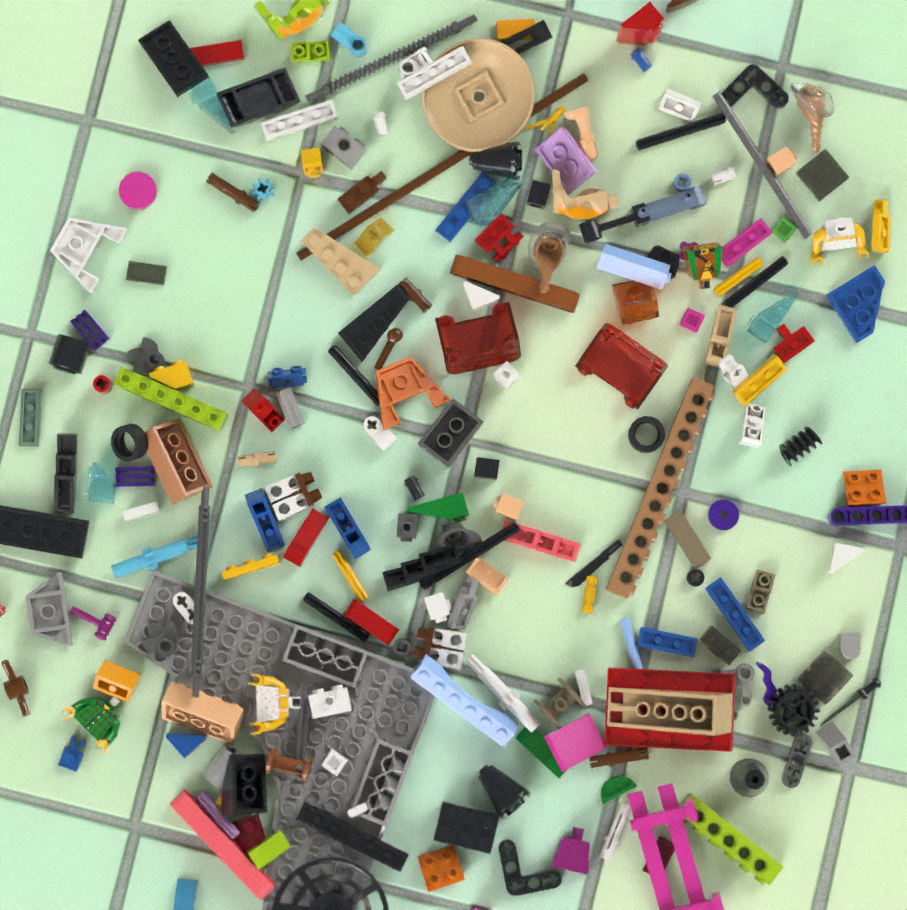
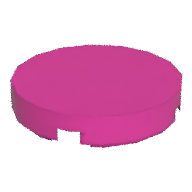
M132 172L126 175L120 182L119 196L127 207L142 210L151 206L155 201L157 186L148 174Z

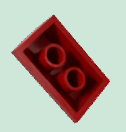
M651 2L647 3L620 25L616 41L618 43L645 46L649 42L653 44L659 39V34L663 28V16Z

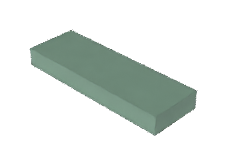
M21 389L19 446L39 447L41 389Z

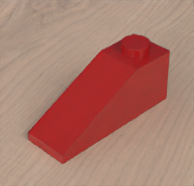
M312 508L283 555V558L301 568L329 517Z

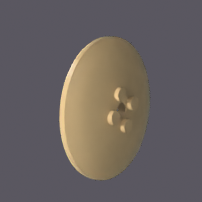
M469 39L450 46L434 61L463 46L472 64L422 91L423 111L430 127L447 144L468 152H478L511 142L527 125L535 102L534 81L525 61L509 46L495 40ZM478 92H482L485 95L484 100L481 102H476L474 99Z

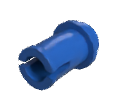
M637 48L630 54L632 56L631 59L635 60L644 73L653 65L644 55V50Z

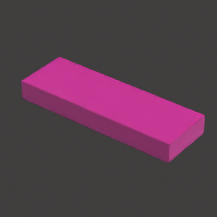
M760 218L722 247L721 261L728 268L770 236L772 231Z

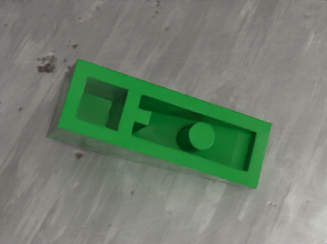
M463 492L407 507L408 513L448 521L462 522L466 520L465 517L469 516Z
M525 727L519 733L516 739L554 775L560 778L566 772L561 771L547 741L537 731L534 730L531 733Z

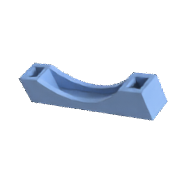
M427 654L415 666L410 677L501 746L504 747L513 737L518 726L517 721L503 711L487 707L469 696L449 677L443 667Z

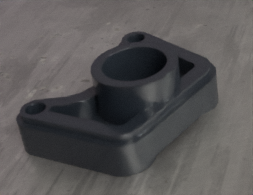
M654 246L647 258L669 264V273H672L670 279L675 278L680 260L679 255L661 246Z

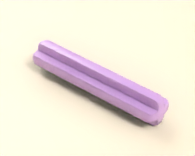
M206 792L199 793L196 797L197 801L230 839H235L240 833L226 815H222L221 809Z

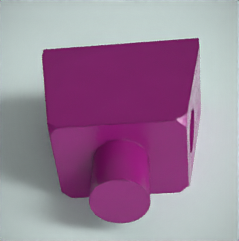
M573 827L571 837L562 836L551 862L552 867L588 875L590 843L582 840L584 829Z

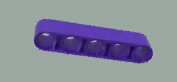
M907 505L836 508L829 512L827 519L832 526L907 524ZM874 510L880 514L878 521H875L871 516ZM892 510L898 511L899 518L897 520L892 519ZM854 511L859 512L861 515L859 522L855 521L852 517ZM835 512L841 514L842 520L840 522H836L833 519Z

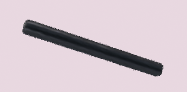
M513 522L460 555V563L432 577L419 581L420 586L424 590L513 536L520 531L518 524Z

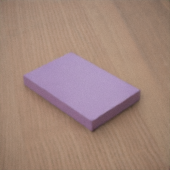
M561 126L535 148V151L551 173L552 169L560 171L561 182L567 195L597 172L565 126Z

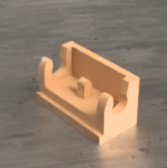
M480 557L475 559L465 573L476 579L479 584L496 596L509 580V578Z

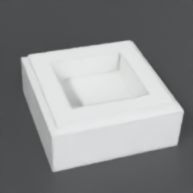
M331 749L321 766L338 776L348 759L334 749Z
M364 802L347 810L349 816L352 818L367 811V803Z

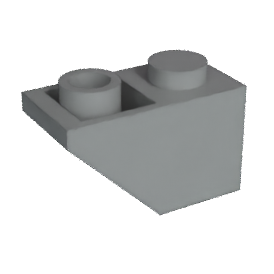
M834 722L816 731L836 765L841 766L856 757L847 739Z

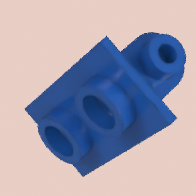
M293 366L286 370L273 368L271 371H268L267 377L272 378L268 379L269 387H287L286 380H290V387L301 386L307 383V376H303L306 375V368L301 366Z

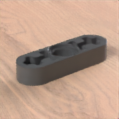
M803 733L801 736L797 734L793 739L782 774V783L788 788H795L800 783L812 745V739L807 734ZM804 736L807 745H803L801 751H805V754L794 752L795 748H800L798 739H802ZM794 755H799L802 758L801 765L794 766L791 759ZM789 766L793 769H799V773L794 772L793 775L796 781L791 782L790 785L788 784L789 781L786 780V777L791 776L792 770H788Z

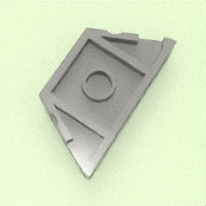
M58 572L54 577L26 595L31 634L73 646L63 572Z

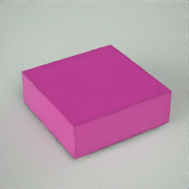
M687 308L680 326L697 333L705 315Z

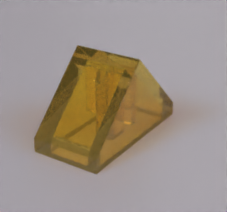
M380 217L366 227L354 245L368 258L394 230Z

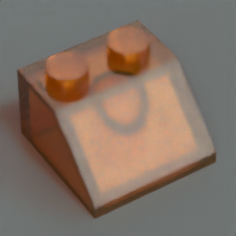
M636 281L612 285L622 325L659 317L658 301L652 286Z

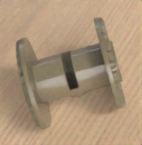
M562 678L557 680L563 688L544 706L536 699L534 700L540 712L558 729L562 727L555 719L575 701L583 708L585 707V703Z

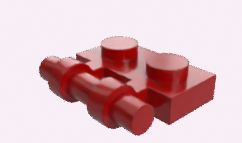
M501 213L474 241L487 254L494 249L496 254L492 259L498 263L501 259H505L508 256L507 253L513 247H517L520 244L519 241L524 236L519 231L513 236L510 232L515 226ZM506 237L508 242L501 248L498 244Z

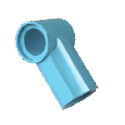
M343 23L334 28L331 36L351 51L353 56L363 57L367 53V45L363 37L355 34ZM357 43L363 44V47L359 50L353 48Z

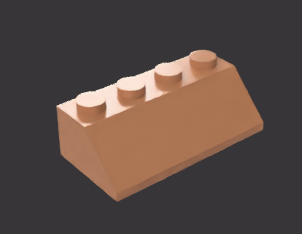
M180 418L154 426L145 432L148 439L147 453L172 505L201 493L203 487H213Z

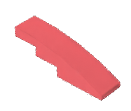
M505 520L502 529L512 524V522ZM519 524L520 531L504 540L575 563L581 547L580 543Z

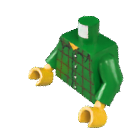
M113 696L107 702L101 697H88L65 707L61 713L64 711L69 713L65 720H69L73 716L98 741L95 750L98 746H102L104 749L101 754H104L108 746L118 736L120 727L118 719L120 715L115 709L122 702Z

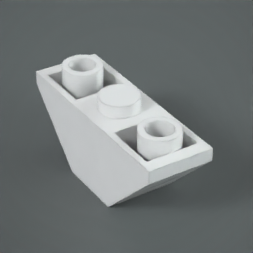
M756 404L746 405L738 444L754 448L761 446L765 407Z

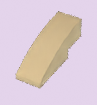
M718 305L705 365L720 368V361L728 353L737 309Z

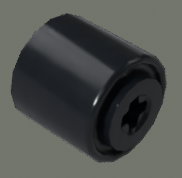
M58 334L49 364L54 369L68 374H82L91 344L70 336Z

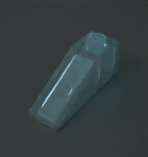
M207 78L191 89V93H189L193 104L197 103L203 112L233 134L235 133L234 128L230 127L216 96L217 91L211 78Z
M507 178L466 201L471 221L481 226L490 224L492 220L500 215L523 185L522 181Z
M794 292L759 312L756 317L753 315L747 323L750 326L747 332L767 343L799 293Z

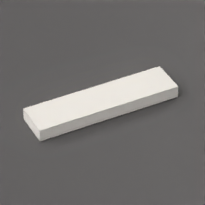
M461 46L397 82V85L404 98L408 100L472 64V61L465 48Z
M329 100L260 123L265 139L269 141L336 120L338 115L333 100Z

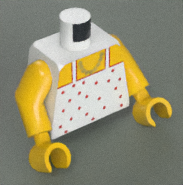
M840 217L835 220L825 221L822 227L813 234L812 251L814 252L810 255L813 266L817 259L820 265L823 264L820 251L859 246L857 248L858 258L861 260L860 254L866 253L867 258H869V251L867 246H865L866 240L863 228L857 223H853L850 217Z
M250 674V676H255L256 680L254 683L249 682V684L256 686L257 722L250 724V726L255 725L257 730L251 733L252 735L276 729L286 722V718L290 716V709L301 708V697H290V691L286 689L283 682L270 676Z

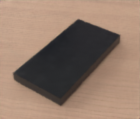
M170 20L138 39V42L177 98L209 78L205 69Z

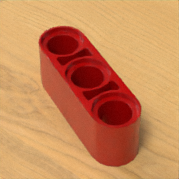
M354 598L343 613V615L388 646L399 632L398 628Z

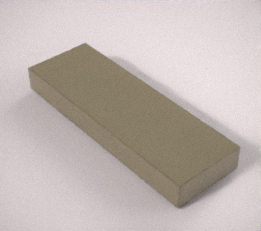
M681 510L664 520L694 569L711 559Z

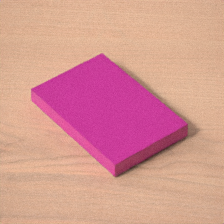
M589 713L545 736L562 772L607 748Z

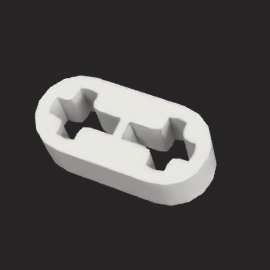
M153 502L123 511L122 514L124 521L127 522L160 512L158 503Z
M179 592L174 596L173 604L189 624H193V619L190 620L191 614L188 610L191 609L194 612V601L187 593ZM180 596L187 598L185 600V603L188 605L187 608L182 604L178 605V598Z
M584 669L575 670L574 674L580 698L585 703V706L592 705Z

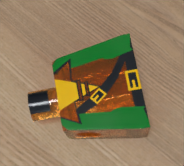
M714 242L682 247L689 277L692 280H698L700 289L710 288V278L719 277L722 246Z

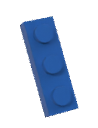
M640 627L637 646L694 657L698 638Z

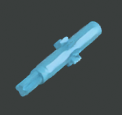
M197 536L187 540L182 539L154 550L151 549V546L142 549L143 554L111 565L115 578L147 567L149 571L157 569L158 563L196 548Z

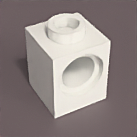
M506 361L493 373L492 377L506 390L519 379L520 375Z

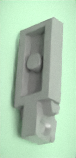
M466 577L463 587L459 591L446 625L450 629H466L478 598L476 592L479 582L473 577Z

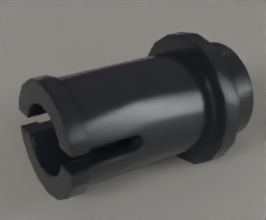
M413 475L404 480V486L408 487L415 501L425 494L417 482L418 478H415Z

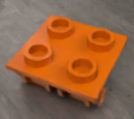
M881 470L843 471L846 505L851 507L852 505L886 504Z
M454 845L417 856L428 892L465 880Z

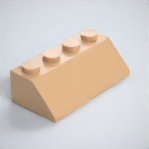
M170 683L162 700V719L228 744H235L243 719V708L235 703H227L219 697L208 696L200 690L199 698H192V689L187 688L182 683Z

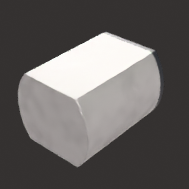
M224 743L203 771L204 777L222 789L229 754L241 753L237 751V748L230 747Z

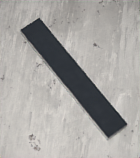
M307 802L303 803L296 820L399 872H401L409 856L408 853Z

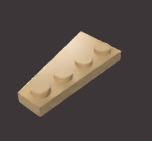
M315 227L300 240L353 296L381 270Z

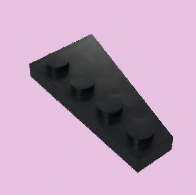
M396 285L338 332L361 362L364 361L408 302V297Z

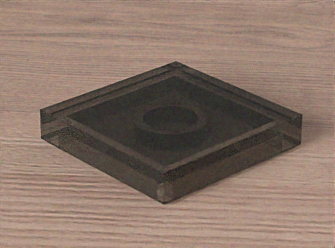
M826 148L796 172V175L819 202L850 178Z

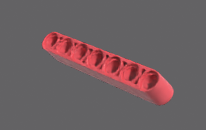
M183 789L170 802L171 807L256 897L263 900L276 887L275 882L262 868L257 869L252 859L233 839L227 836L203 806L187 790Z

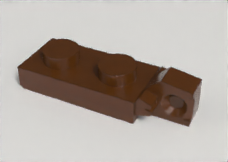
M382 171L374 177L370 174L337 200L350 215L376 195L382 188L380 184L387 178Z

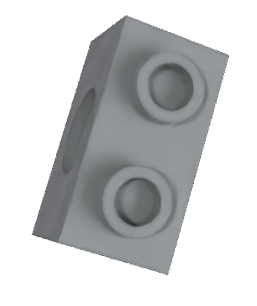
M334 126L322 141L321 147L352 170L365 154L364 144L357 138L353 140L349 137V132L344 128ZM342 143H348L350 145V147L347 150H341L339 148L340 144Z

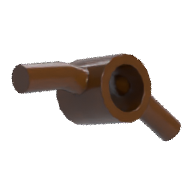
M4 660L1 664L9 679L3 682L5 692L9 700L17 699L23 717L28 716L30 711L24 695L29 693L27 683L22 675L16 677L9 661Z

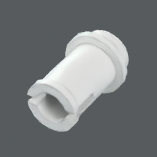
M384 112L374 113L372 120L375 121L377 137L388 135L385 119L387 115Z
M726 167L725 170L711 174L714 186L728 180L733 181L736 178L733 167Z

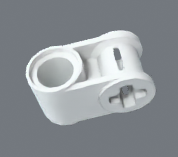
M423 47L400 62L399 74L403 79L434 62L429 57L427 48ZM410 66L413 70L405 72L403 67Z
M726 355L720 361L719 367L724 375L723 377L733 389L749 376L745 367L742 364H738L732 355Z
M370 416L365 419L363 430L382 452H385L398 440L389 429L383 430L382 422L378 418ZM367 422H370V423L375 422V423H376V425H375V428H376V429L374 430V429L371 428V429L369 430V429H368V425H369V424H368Z

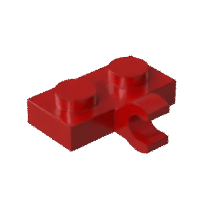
M783 324L776 331L784 340L772 349L784 364L815 342L805 326L791 334L786 325Z

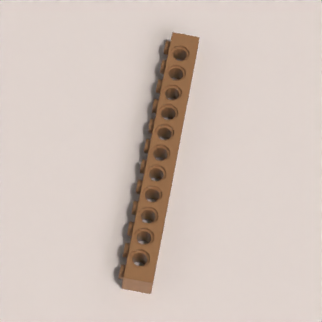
M695 377L691 379L605 591L628 599L629 596L633 597L637 587L634 585L636 578L640 579L644 570L641 567L644 560L647 561L650 556L651 550L648 548L651 542L655 543L658 532L655 531L657 526L662 525L666 515L663 514L665 507L669 508L673 497L670 494L672 489H677L680 479H677L679 472L683 473L686 467L685 457L687 454L690 455L693 450L694 444L691 442L694 436L698 437L701 426L698 425L700 420H704L709 409L706 408L708 401L712 402L716 392L713 391L715 385ZM694 396L702 398L701 405L693 403ZM686 414H693L695 416V422H687L685 418ZM680 431H685L688 434L686 441L679 439L678 433ZM674 448L679 449L681 457L674 458L671 455V450ZM666 466L673 468L674 474L672 476H667L664 473ZM658 484L666 486L667 491L665 494H660L657 491ZM652 501L657 502L660 506L657 512L652 511L649 507ZM644 519L651 520V529L643 527L642 522ZM637 537L644 538L645 545L643 547H638L635 544ZM634 554L637 556L638 562L636 565H631L628 562L629 555ZM623 572H627L631 576V580L628 583L622 582L620 578Z

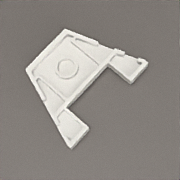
M68 218L50 251L90 294H93L100 278L83 269L102 236L120 245L128 229Z

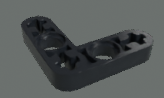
M754 64L747 66L722 92L724 98H727L732 92L733 97L729 101L731 108L751 87L777 109L784 108L789 101L788 94L759 66ZM749 70L751 72L755 70L756 78L752 76L747 82L745 79L748 77L750 73ZM740 82L744 85L745 89L742 92H738L735 90L734 85ZM763 82L770 83L771 90H762L761 84ZM774 89H776L777 91L775 92V95L773 94L772 97H770L769 95L772 94ZM776 96H778V97L783 96V97H784V99H783V102H784V103H782V102L777 103V102H776V100H777V97H776Z
M510 839L500 842L499 854L506 889L510 895L519 896L554 889L561 885L562 877L555 870L522 876L515 843ZM504 843L513 846V849H510V855H515V859L509 858L503 861V857H507L506 851H502V847H505ZM508 862L516 864L517 869L515 872L509 873L506 871L505 866ZM550 874L558 877V880L555 881L556 884L552 885L549 881L545 882L546 887H542L543 881L540 876L544 875V879L550 878ZM533 877L539 880L540 884L537 888H530L528 885V881ZM525 879V885L528 890L523 891L524 887H519L517 892H514L513 889H509V886H512L514 881H516V884H523L521 880Z

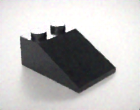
M229 754L221 792L222 815L267 813L265 754Z

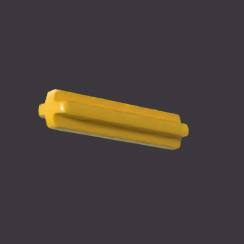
M759 257L755 258L714 288L716 295L720 297L763 266L762 260Z
M341 550L334 552L332 557L360 602L367 600L369 596Z

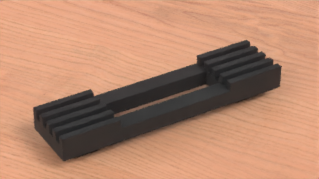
M542 20L500 42L509 45L530 34L533 40L513 49L516 53L520 54L553 37L545 20Z

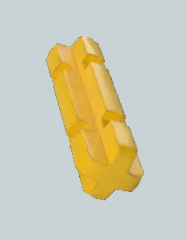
M587 576L586 578L587 586H585L583 598L585 604H582L583 613H593L594 606H592V603L595 602L597 589L595 585H597L598 577Z

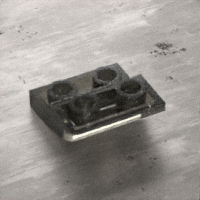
M824 649L797 679L826 705L853 677V674Z

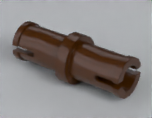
M407 277L398 284L409 296V300L414 302L423 313H426L433 306L421 294L422 291L417 289Z

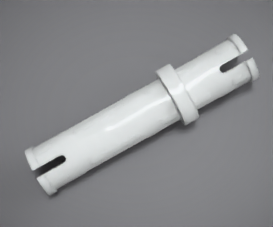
M620 802L608 836L604 838L606 841L599 857L611 861L615 847L619 845L618 840L631 809L629 805Z

